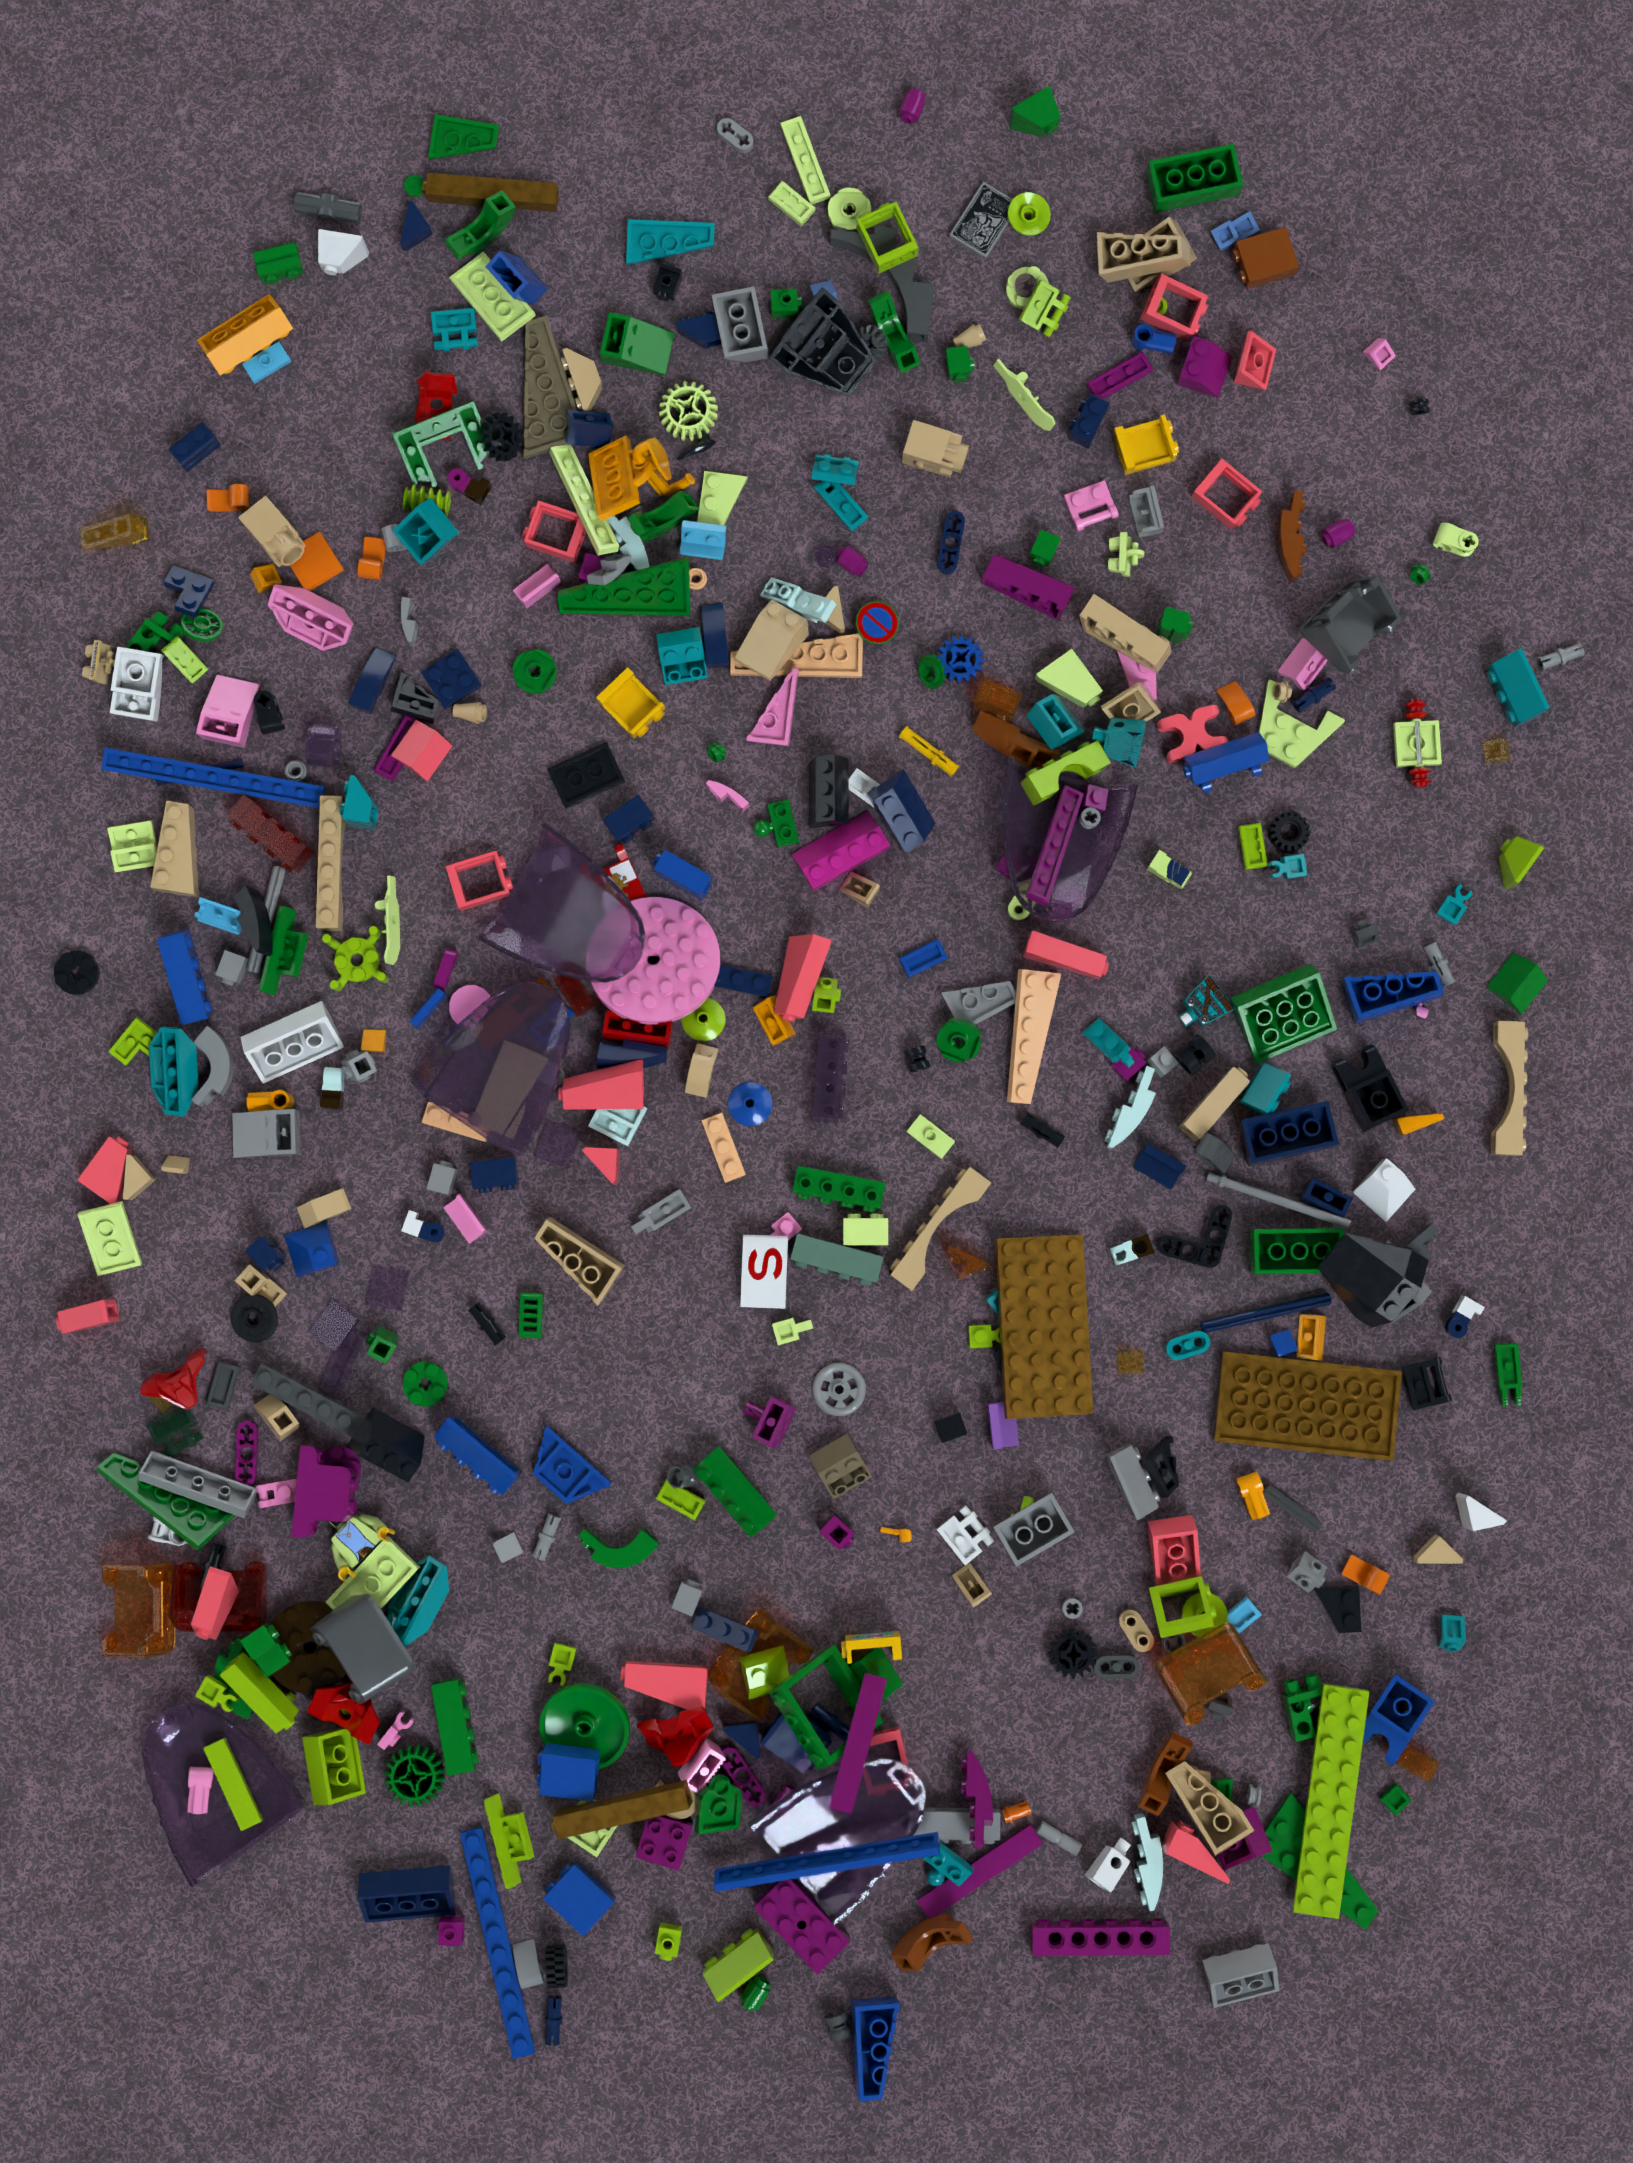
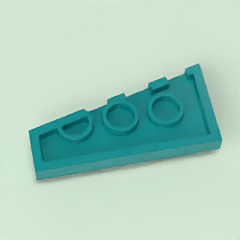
M628 219L626 265L714 247L715 223Z

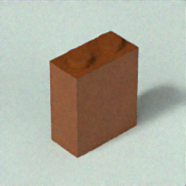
M1287 227L1236 241L1232 250L1233 261L1238 263L1240 268L1238 271L1241 284H1245L1246 289L1294 276L1299 269Z

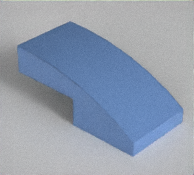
M1250 211L1232 222L1229 220L1211 230V234L1220 251L1234 246L1236 241L1260 233V229Z

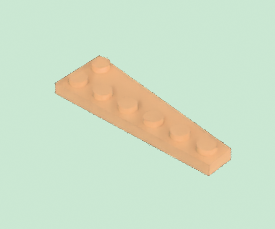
M851 634L831 639L803 642L775 676L787 677L793 668L799 669L798 677L862 678L863 639L859 634ZM738 651L731 652V676H761L735 661L734 658Z
M1018 969L1007 1102L1031 1104L1060 983V973Z

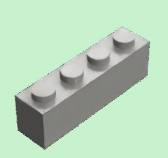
M908 1807V1837L938 1832L941 1843H949V1840H958L962 1844L972 1843V1841H969V1828L974 1827V1818H970V1808ZM993 1809L992 1826H984V1844H994L995 1840L1000 1841L999 1809Z

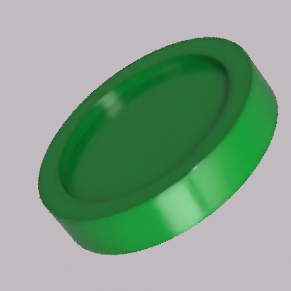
M418 175L409 176L404 182L405 192L412 197L421 196L423 194L424 179Z

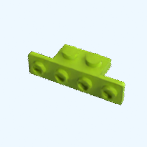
M498 1793L484 1799L485 1812L488 1816L490 1832L494 1840L496 1856L502 1872V1880L504 1881L505 1888L511 1889L521 1883L517 1861L529 1860L535 1856L524 1812L505 1815L501 1797Z

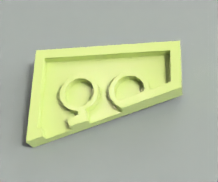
M704 471L697 522L724 526L748 477Z

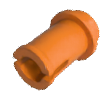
M1027 1800L1011 1807L1005 1806V1809L1001 1810L1005 1823L1010 1822L1012 1824L1013 1820L1031 1815Z

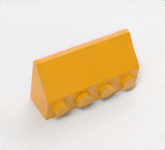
M267 294L197 339V342L221 376L233 371L239 363L249 361L253 354L259 350L269 348L273 341L286 337L293 327L270 294Z

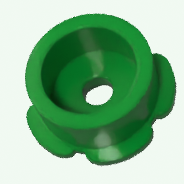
M1414 565L1411 568L1410 579L1416 584L1423 585L1427 580H1430L1431 574L1425 565Z
M711 742V746L706 749L708 756L715 763L725 760L726 750L721 743Z

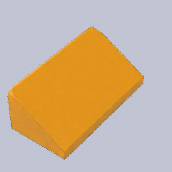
M776 995L768 997L752 1007L772 1046L796 1034L790 1022L781 1019L782 1016L774 1014Z
M1300 1314L1296 1358L1322 1361L1326 1316Z

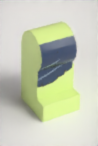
M1159 850L1147 870L1166 882L1183 889L1192 875L1191 871Z

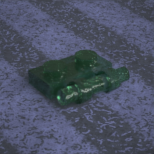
M179 1408L146 1425L156 1445L165 1442L166 1448L159 1453L168 1457H174L179 1454V1451L187 1447L191 1448L197 1445L198 1441L204 1439L201 1431L192 1434L190 1428L198 1425L191 1409ZM183 1432L184 1439L174 1443L172 1437Z

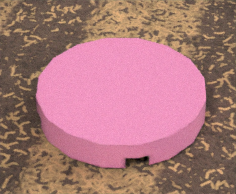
M466 985L459 988L452 995L449 1002V1012L452 1019L459 1026L466 1029H477L491 1018L494 1003L485 989L476 985Z

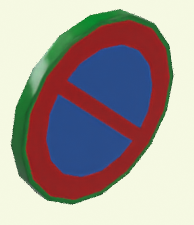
M879 601L869 602L861 607L855 621L857 633L861 638L870 644L876 645L887 643L894 638L899 625L897 613L888 604Z

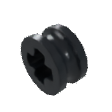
M1420 398L1410 401L1409 406L1412 407L1410 414L1422 415L1429 413L1430 408L1427 407L1429 399Z

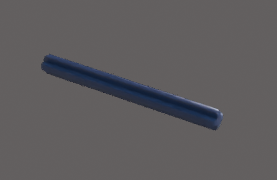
M1324 1293L1201 1321L1200 1326L1202 1332L1208 1333L1330 1305L1332 1300L1329 1293Z

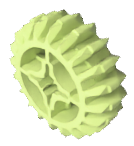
M684 381L681 388L676 383L675 391L669 388L667 390L669 396L663 395L662 400L664 402L659 404L660 409H662L659 412V416L663 418L661 420L662 425L667 426L666 431L668 433L673 431L674 438L678 437L680 433L681 440L683 441L686 439V435H689L690 441L694 440L695 434L701 439L702 430L708 434V427H714L715 423L713 420H716L718 417L715 413L718 410V406L714 404L716 402L715 397H710L711 391H704V385L702 384L696 388L694 381L691 383V386H688L687 382ZM691 396L686 401L680 400L682 397ZM699 399L706 406L705 415L701 414V411L697 409ZM672 407L676 408V411L680 413L678 423L670 414ZM692 407V413L685 414L684 410ZM690 421L697 422L695 425L686 426Z

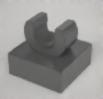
M1365 919L1357 922L1358 926L1356 927L1357 931L1354 938L1357 948L1378 941L1380 931L1376 924L1368 926Z
M1210 1691L1207 1699L1208 1709L1211 1710V1719L1219 1722L1222 1714L1230 1716L1233 1709L1232 1698Z

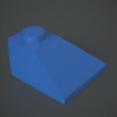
M328 1222L284 1235L297 1278L340 1265Z

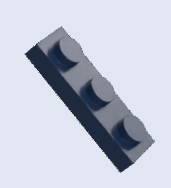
M720 965V971L714 986L768 998L773 976Z
M704 1607L698 1608L692 1625V1629L746 1652H752L758 1630Z

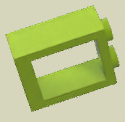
M897 202L885 203L872 213L865 212L861 214L856 220V229L878 274L918 256L919 247ZM893 217L906 244L878 256L866 229Z
M1202 1576L1149 1588L1161 1638L1214 1627L1213 1618H1216L1217 1615L1214 1604L1209 1605L1208 1597L1212 1596L1209 1584H1204ZM1195 1590L1200 1591L1205 1614L1166 1622L1161 1598Z

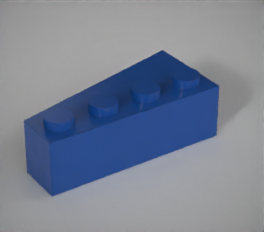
M1437 972L1344 977L1341 982L1355 1024L1439 999L1444 993Z
M897 1997L851 2000L855 2092L859 2101L883 2099L889 2056H891V2045L896 2028L897 2012L900 2007Z

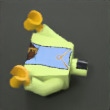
M365 1514L355 1515L347 1522L330 1521L338 1530L331 1538L333 1542L331 1546L333 1557L339 1570L338 1577L345 1583H347V1574L354 1578L356 1574L350 1567L352 1569L355 1568L381 1540L389 1542L386 1538L387 1533L389 1532L394 1535L395 1531L387 1528L378 1517Z

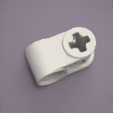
M153 1516L154 1525L148 1539L176 1546L187 1544L185 1540H181L175 1532Z

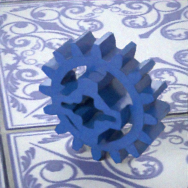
M961 635L960 640L952 636L951 643L947 640L944 641L946 648H939V652L942 655H937V659H942L941 665L945 667L944 673L949 675V682L955 678L957 679V684H960L961 679L969 683L970 676L974 679L977 678L975 671H982V667L978 664H984V659L979 658L983 655V650H977L979 643L977 642L973 645L971 637L965 641L964 635ZM947 653H949V656L951 657V661L948 665L946 663ZM973 654L975 657L974 666H972V663L970 662V658ZM957 656L959 658L965 656L964 663L962 661L956 662ZM955 670H961V671H963L964 673H956V672H954V671H955Z

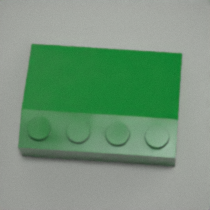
M1311 964L1229 998L1231 1004L1235 1007L1233 1010L1256 1064L1337 1030L1320 972Z

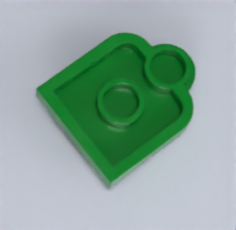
M718 1774L710 1780L709 1786L703 1788L698 1794L694 1830L698 1835L739 1829L742 1793L738 1787L730 1784L729 1778L725 1775Z

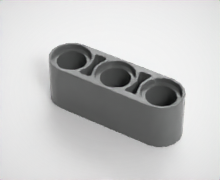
M1204 1133L1194 1151L1210 1168L1218 1169L1217 1172L1221 1174L1226 1173L1235 1157V1154L1220 1139L1209 1133Z

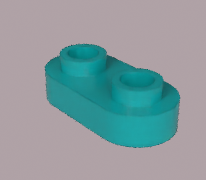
M1194 1331L1170 1339L1165 1346V1351L1171 1359L1182 1360L1207 1351L1210 1346V1339L1206 1333ZM1196 1338L1201 1339L1202 1343L1200 1346H1195L1194 1340ZM1176 1344L1181 1348L1178 1353L1173 1352V1346Z

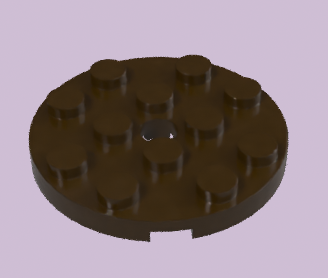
M303 1601L293 1604L284 1609L271 1623L280 1635L277 1638L280 1644L283 1645L285 1643L292 1653L289 1656L291 1661L272 1675L284 1687L295 1692L315 1693L316 1689L334 1686L346 1675L345 1670L330 1646L326 1647L316 1643L317 1648L313 1653H307L303 1649L306 1641L312 1640L315 1642L310 1628L333 1611L325 1602Z

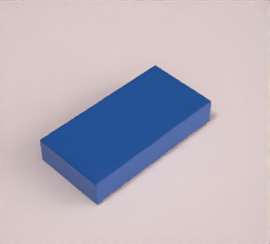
M936 939L900 957L899 961L908 978L948 959L939 939Z
M437 989L413 1016L410 1023L419 1029L447 995L440 989Z

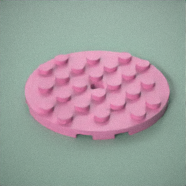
M662 897L636 899L614 909L595 929L587 951V970L590 983L602 1003L624 1019L628 1018L641 1024L673 1022L698 1009L713 991L720 971L719 944L709 923L690 906ZM649 956H657L660 959L656 965L649 964L647 960Z

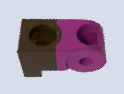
M454 468L448 474V481L452 489L479 505H482L492 488L490 481L482 477L478 482L467 476L465 471L460 468Z

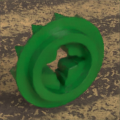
M926 654L920 658L918 663L920 680L929 689L939 688L944 684V678L947 676L943 671L945 667L941 665L942 659H937L936 654Z

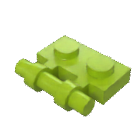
M1039 280L1018 320L1038 331L1042 324H1045L1046 328L1042 334L1051 337L1053 331H1056L1059 326L1058 322L1063 312L1066 313L1071 297L1063 294L1060 301L1057 300L1056 297L1060 290L1043 280ZM1054 306L1056 309L1049 319L1046 316L1051 307Z

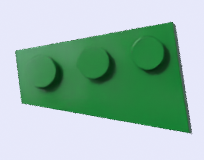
M435 114L428 159L497 149L500 126Z

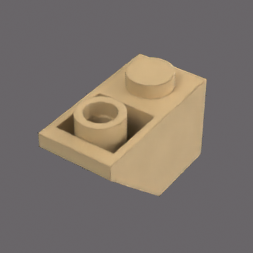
M269 1394L254 1405V1408L279 1441H282L299 1429V1422L288 1407L277 1397Z

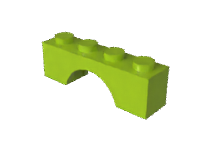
M1097 740L1092 744L1087 741L1077 747L1078 751L1073 753L1072 750H1069L1060 756V760L1055 762L1052 759L1043 764L1042 769L1034 768L1025 774L1026 778L1020 784L1033 806L1052 797L1059 790L1058 778L1061 772H1075L1084 779H1087L1110 765L1111 762L1099 741Z

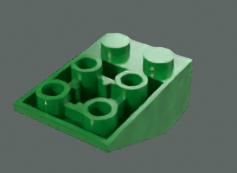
M609 312L600 351L601 361L604 364L666 376L675 334L636 318Z

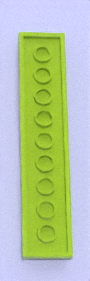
M1324 1683L1322 1685L1292 1907L1294 1913L1339 1919L1369 1691L1365 1689Z

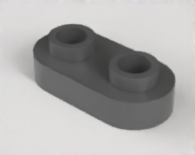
M1128 1654L1101 1655L1096 1658V1665H1093L1095 1673L1102 1679H1129L1135 1677L1139 1672V1662L1134 1656ZM1104 1662L1109 1664V1668L1105 1671L1101 1669V1664ZM1125 1662L1131 1663L1129 1670L1123 1668Z

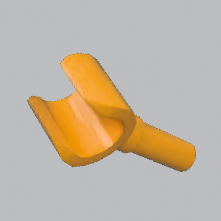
M881 1527L880 1529L882 1533L899 1535L900 1542H910L912 1540L909 1529H891Z

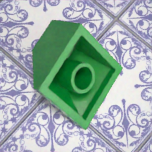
M1050 86L1012 107L1009 122L1010 129L1037 136H1042L1046 133L1050 135L1058 129L1061 116Z

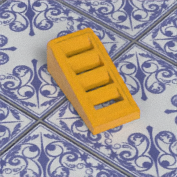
M1443 1114L1399 1117L1393 1119V1123L1398 1135L1402 1136L1441 1121L1444 1116Z

